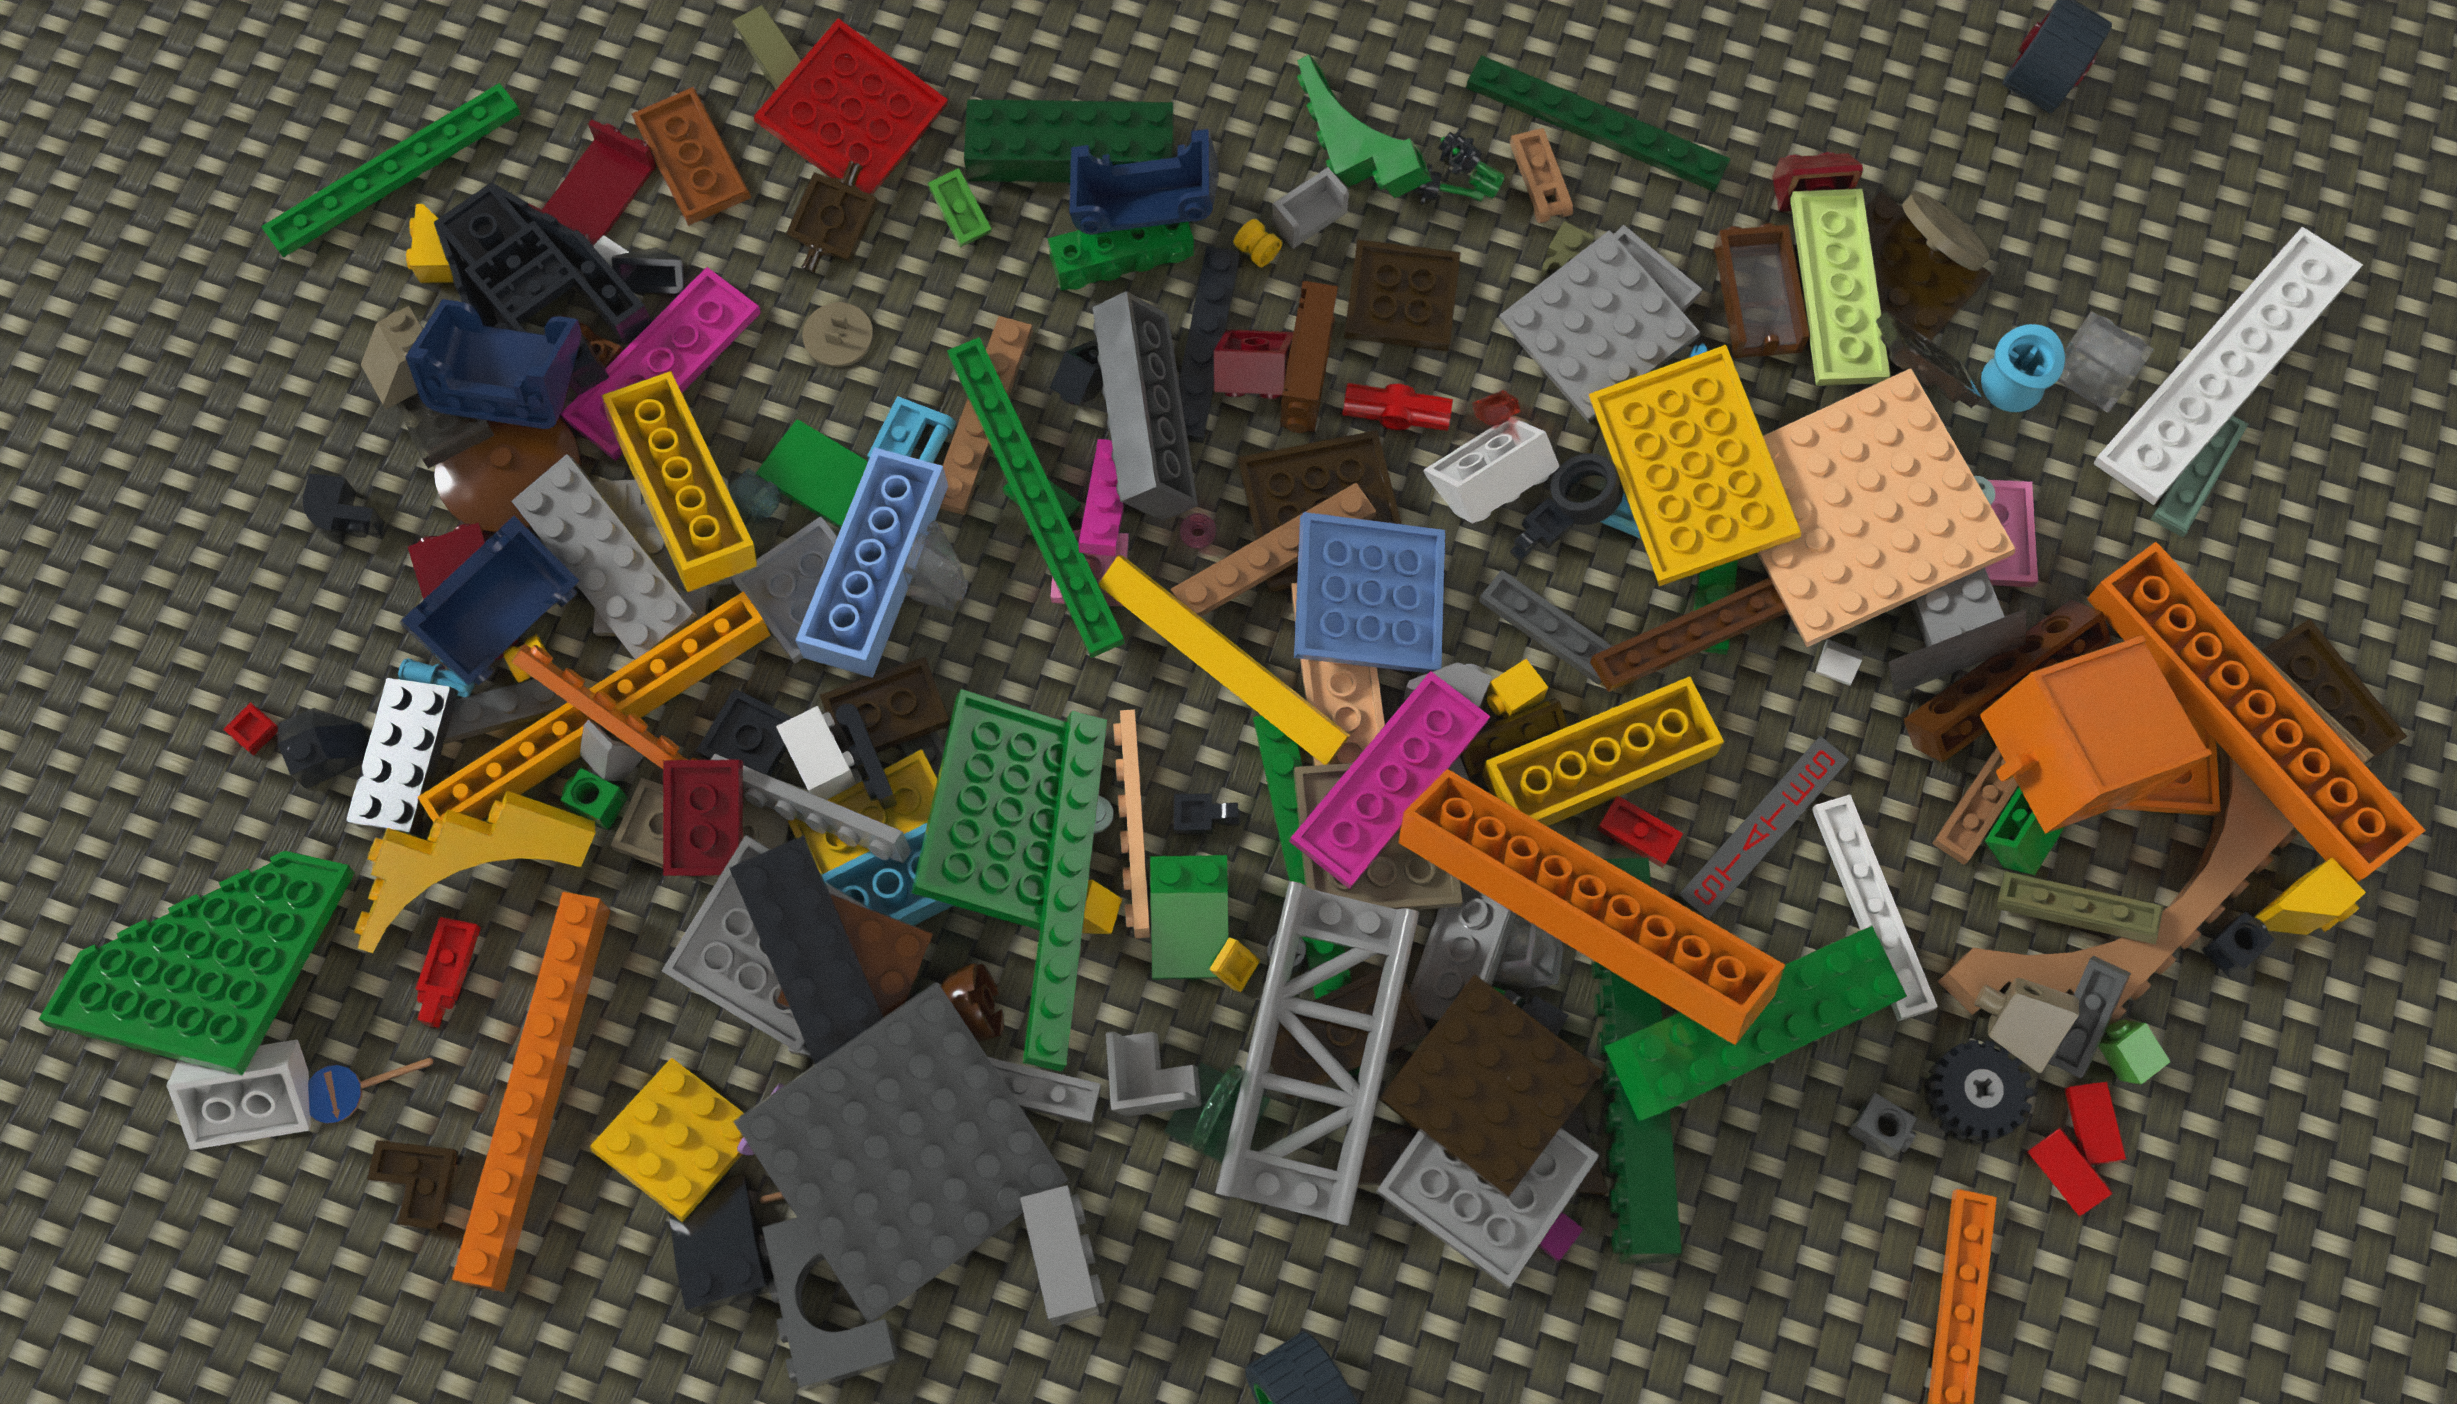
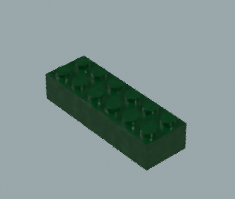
M967 99L964 163L968 181L1070 183L1071 147L1089 145L1090 154L1095 158L1102 159L1103 155L1109 154L1113 166L1173 158V102Z

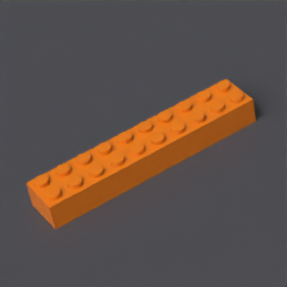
M2157 542L2101 581L2087 598L2095 609L2103 612L2105 620L2124 641L2144 636L2146 639L2145 645L2176 698L2325 861L2332 857L2356 883L2370 875L2426 831Z
M1446 769L1403 812L1399 844L1734 1045L1737 1044L1776 993L1785 964L1449 769Z

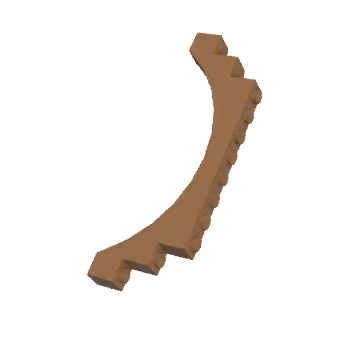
M2216 741L2221 812L2214 817L2210 839L2194 874L2171 904L2162 912L2156 944L2121 937L2110 943L2072 953L2023 955L1974 947L1938 983L1973 1015L1981 1009L1975 1006V1000L1984 985H1988L2005 994L2015 978H2022L2074 995L2089 959L2094 955L2131 973L2108 1023V1026H2110L2124 1015L2126 1010L2122 1005L2130 997L2136 1001L2150 988L2151 984L2147 979L2154 972L2161 975L2176 961L2172 953L2179 946L2185 950L2201 935L2197 930L2204 920L2208 924L2213 922L2226 909L2221 903L2228 896L2234 899L2250 884L2245 878L2252 871L2258 874L2265 869L2274 859L2269 853L2276 846L2283 849L2298 835V832L2294 830L2293 824Z

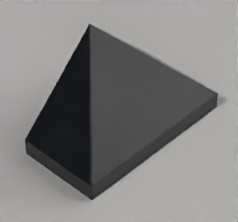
M656 247L613 255L611 257L613 270L632 292L680 294L685 289L682 257Z

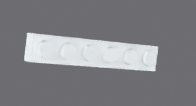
M1851 795L1815 805L1812 808L1813 814L1861 930L1873 926L1907 997L1891 1004L1897 1021L1936 1009L1938 1006Z

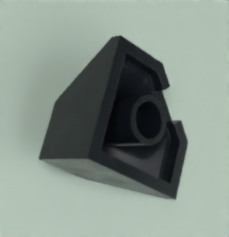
M316 708L278 723V746L290 776L305 789L363 763L369 737L362 723Z

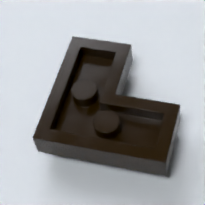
M376 1140L367 1180L405 1186L397 1225L441 1231L458 1151L448 1148Z

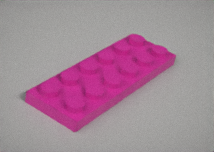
M706 267L606 368L610 378L579 395L561 413L563 420L616 461L623 452L608 422L602 395L670 371L681 393H683L761 313L759 306Z
M1430 671L1292 835L1290 843L1347 888L1351 889L1401 828L1403 812L1446 769H1449L1486 725L1490 716Z

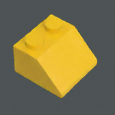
M2331 857L2296 880L2254 917L2261 920L2268 931L2308 935L2314 930L2321 928L2323 932H2326L2338 922L2341 923L2359 909L2355 902L2366 892Z

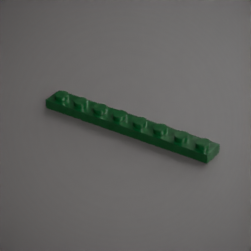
M1483 55L1480 56L1467 80L1466 89L1713 192H1716L1731 159Z

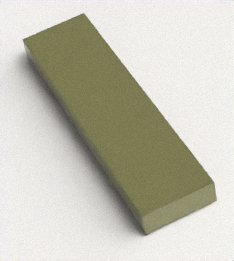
M2005 871L1996 909L2156 944L2164 906Z

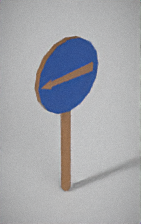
M426 1058L360 1081L358 1075L347 1067L339 1065L326 1066L317 1071L308 1081L310 1115L319 1122L327 1124L340 1123L349 1118L359 1107L362 1089L433 1064V1059Z

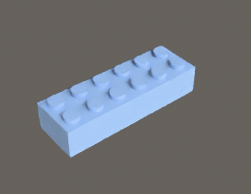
M874 447L795 641L803 658L873 678L948 488L943 466Z

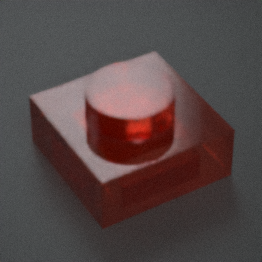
M1504 390L1472 403L1475 416L1488 425L1503 424L1510 419V416L1521 412L1518 399Z

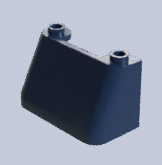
M1209 129L1191 131V143L1187 147H1185V144L1178 145V157L1113 166L1109 154L1103 155L1102 159H1098L1090 154L1089 145L1071 147L1069 213L1076 229L1085 234L1094 235L1102 232L1200 221L1210 216L1213 211L1219 180V163Z
M442 299L405 357L422 402L436 412L550 429L554 427L562 413L582 335L578 319L561 316L552 317L544 327L545 335L483 326L478 312L470 304Z
M513 516L399 623L467 686L473 681L479 686L495 671L490 666L495 659L555 603L562 608L578 593L573 587L579 580Z

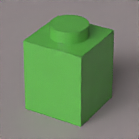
M2119 1020L2111 1024L2106 1029L2107 1034L2102 1037L2098 1046L2118 1079L2123 1082L2142 1085L2170 1063L2169 1058L2150 1028L2143 1022Z

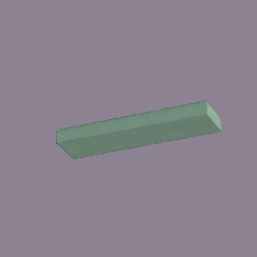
M2232 416L2166 491L2150 520L2184 537L2246 430L2248 423Z

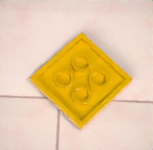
M671 1057L590 1147L593 1153L683 1222L742 1156V1153L737 1151V1147L743 1136L733 1121L744 1113Z

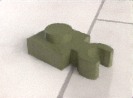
M1564 221L1548 247L1547 255L1551 257L1544 261L1541 276L1545 277L1551 269H1560L1591 245L1595 236Z

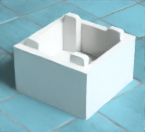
M818 706L776 727L809 793L827 800L861 782L862 777L858 769L850 770L849 767L855 764L854 759L849 751L841 753L833 732L829 729L835 725L829 712L821 714Z

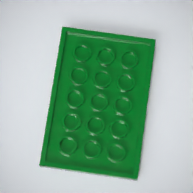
M960 689L955 701L911 893L1040 931L1067 722Z

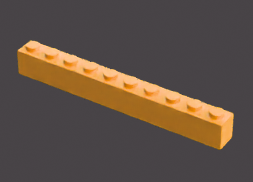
M743 591L592 686L589 690L595 694L599 690L610 696L617 703L615 708L624 715L628 716L629 713H632L642 718L771 636L763 618ZM567 702L418 796V799L433 823L435 819L443 820L447 809L482 820L489 815L495 800L502 802L506 791L521 795L581 757L580 748L583 726L588 720L592 719Z

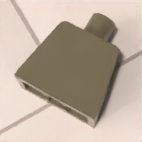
M2015 978L2005 994L1988 985H1984L1975 1000V1006L1992 1014L1988 1025V1035L1990 1038L2039 1073H2042L2079 1016V998L2022 978Z

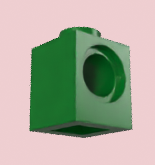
M580 768L577 774L571 776L565 783L561 801L571 812L593 820L595 824L609 830L628 798L620 787ZM599 791V795L594 802L584 804V798L587 794Z

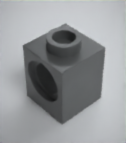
M1874 1093L1864 1101L1847 1133L1890 1158L1899 1151L1905 1153L1916 1136V1132L1911 1129L1917 1118ZM1878 1119H1885L1892 1125V1137L1885 1136L1879 1131Z

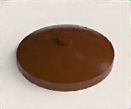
M464 417L449 431L438 450L434 475L437 491L441 500L456 520L461 524H475L479 522L488 536H493L513 516L530 532H534V529L516 508L512 500L566 454L571 456L582 469L579 445L569 427L560 417L554 427L550 429Z

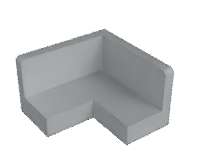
M1116 1032L1106 1033L1112 1111L1129 1117L1201 1106L1198 1067L1188 1065L1161 1069L1157 1033L1147 1032L1122 1036Z

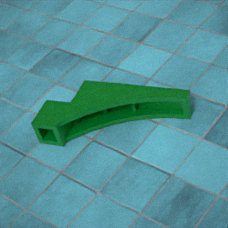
M1309 54L1297 60L1301 74L1297 75L1298 81L1306 94L1308 93L1311 101L1307 103L1308 111L1315 122L1318 121L1320 130L1316 134L1322 148L1328 151L1330 159L1326 160L1327 167L1347 187H1351L1374 176L1381 190L1386 189L1394 198H1397L1432 181L1422 151L1410 138L1404 141L1392 138L1373 130L1357 120L1340 105L1329 87L1322 68Z

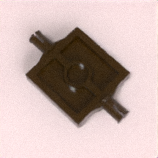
M849 161L842 179L828 178L816 172L813 173L786 232L789 239L802 243L809 248L804 263L801 265L802 269L815 274L822 255L834 256L848 263L852 262L879 203L877 197L865 193L855 186L857 178L863 169L860 164Z

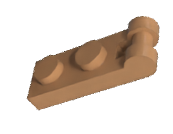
M1544 128L1511 136L1510 146L1533 204L1537 222L1550 221V217L1560 215L1561 218L1573 215L1572 201ZM1554 195L1556 201L1547 204L1545 197Z

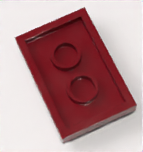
M663 760V876L721 875L743 840V760Z

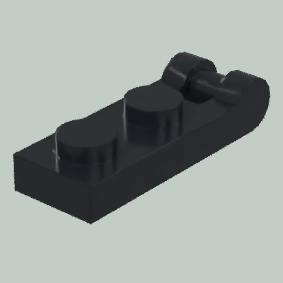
M848 703L839 706L836 711V719L843 732L853 737L855 745L850 746L849 750L857 768L865 766L869 778L863 780L871 802L878 799L884 810L898 804L858 709Z

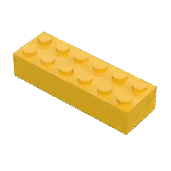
M670 371L602 395L608 422L686 591H693L757 567L753 541L672 372Z
M1689 676L1489 759L1485 763L1482 776L1493 796L1543 825L1550 826L1612 800L1617 795L1621 796L1714 757L1723 745L1724 740Z

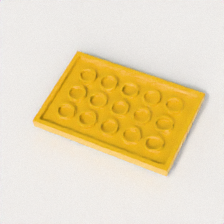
M1726 345L1589 394L1591 405L1613 464L1618 472L1626 499L1659 586L1801 537L1800 528Z

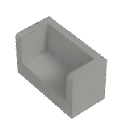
M1327 167L1273 203L1272 226L1290 247L1294 249L1347 213L1349 191Z

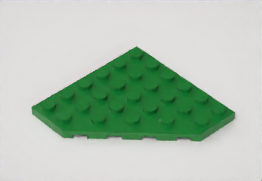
M282 851L270 857L271 863L253 872L246 869L219 882L220 888L202 897L195 894L169 907L168 914L152 922L144 919L116 933L117 939L99 948L94 944L80 951L38 1020L47 1027L243 1076L355 872L347 864Z

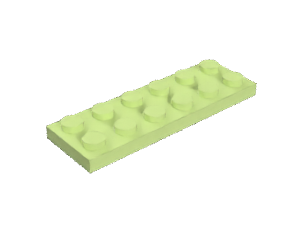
M1863 189L1793 191L1790 201L1816 386L1880 383L1890 378Z

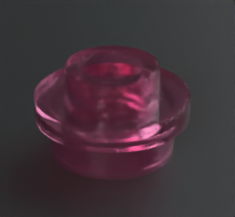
M1194 513L1182 521L1180 536L1182 541L1191 548H1205L1214 541L1216 526L1209 516L1202 513ZM1196 528H1200L1205 533L1202 536H1194L1191 532Z

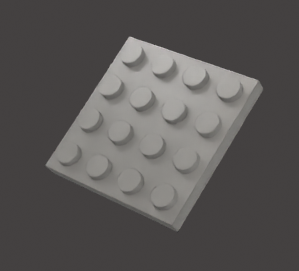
M1610 230L1499 315V321L1588 423L1596 418L1589 399L1590 393L1657 370L1700 335V331Z
M745 835L665 964L662 972L796 1052H799L805 1041L790 1007L777 1002L782 988L729 867L771 850L752 837ZM825 882L829 893L867 907Z
M1560 1128L1510 1197L1506 1199L1418 1131L1376 1193L1509 1289L1599 1155Z

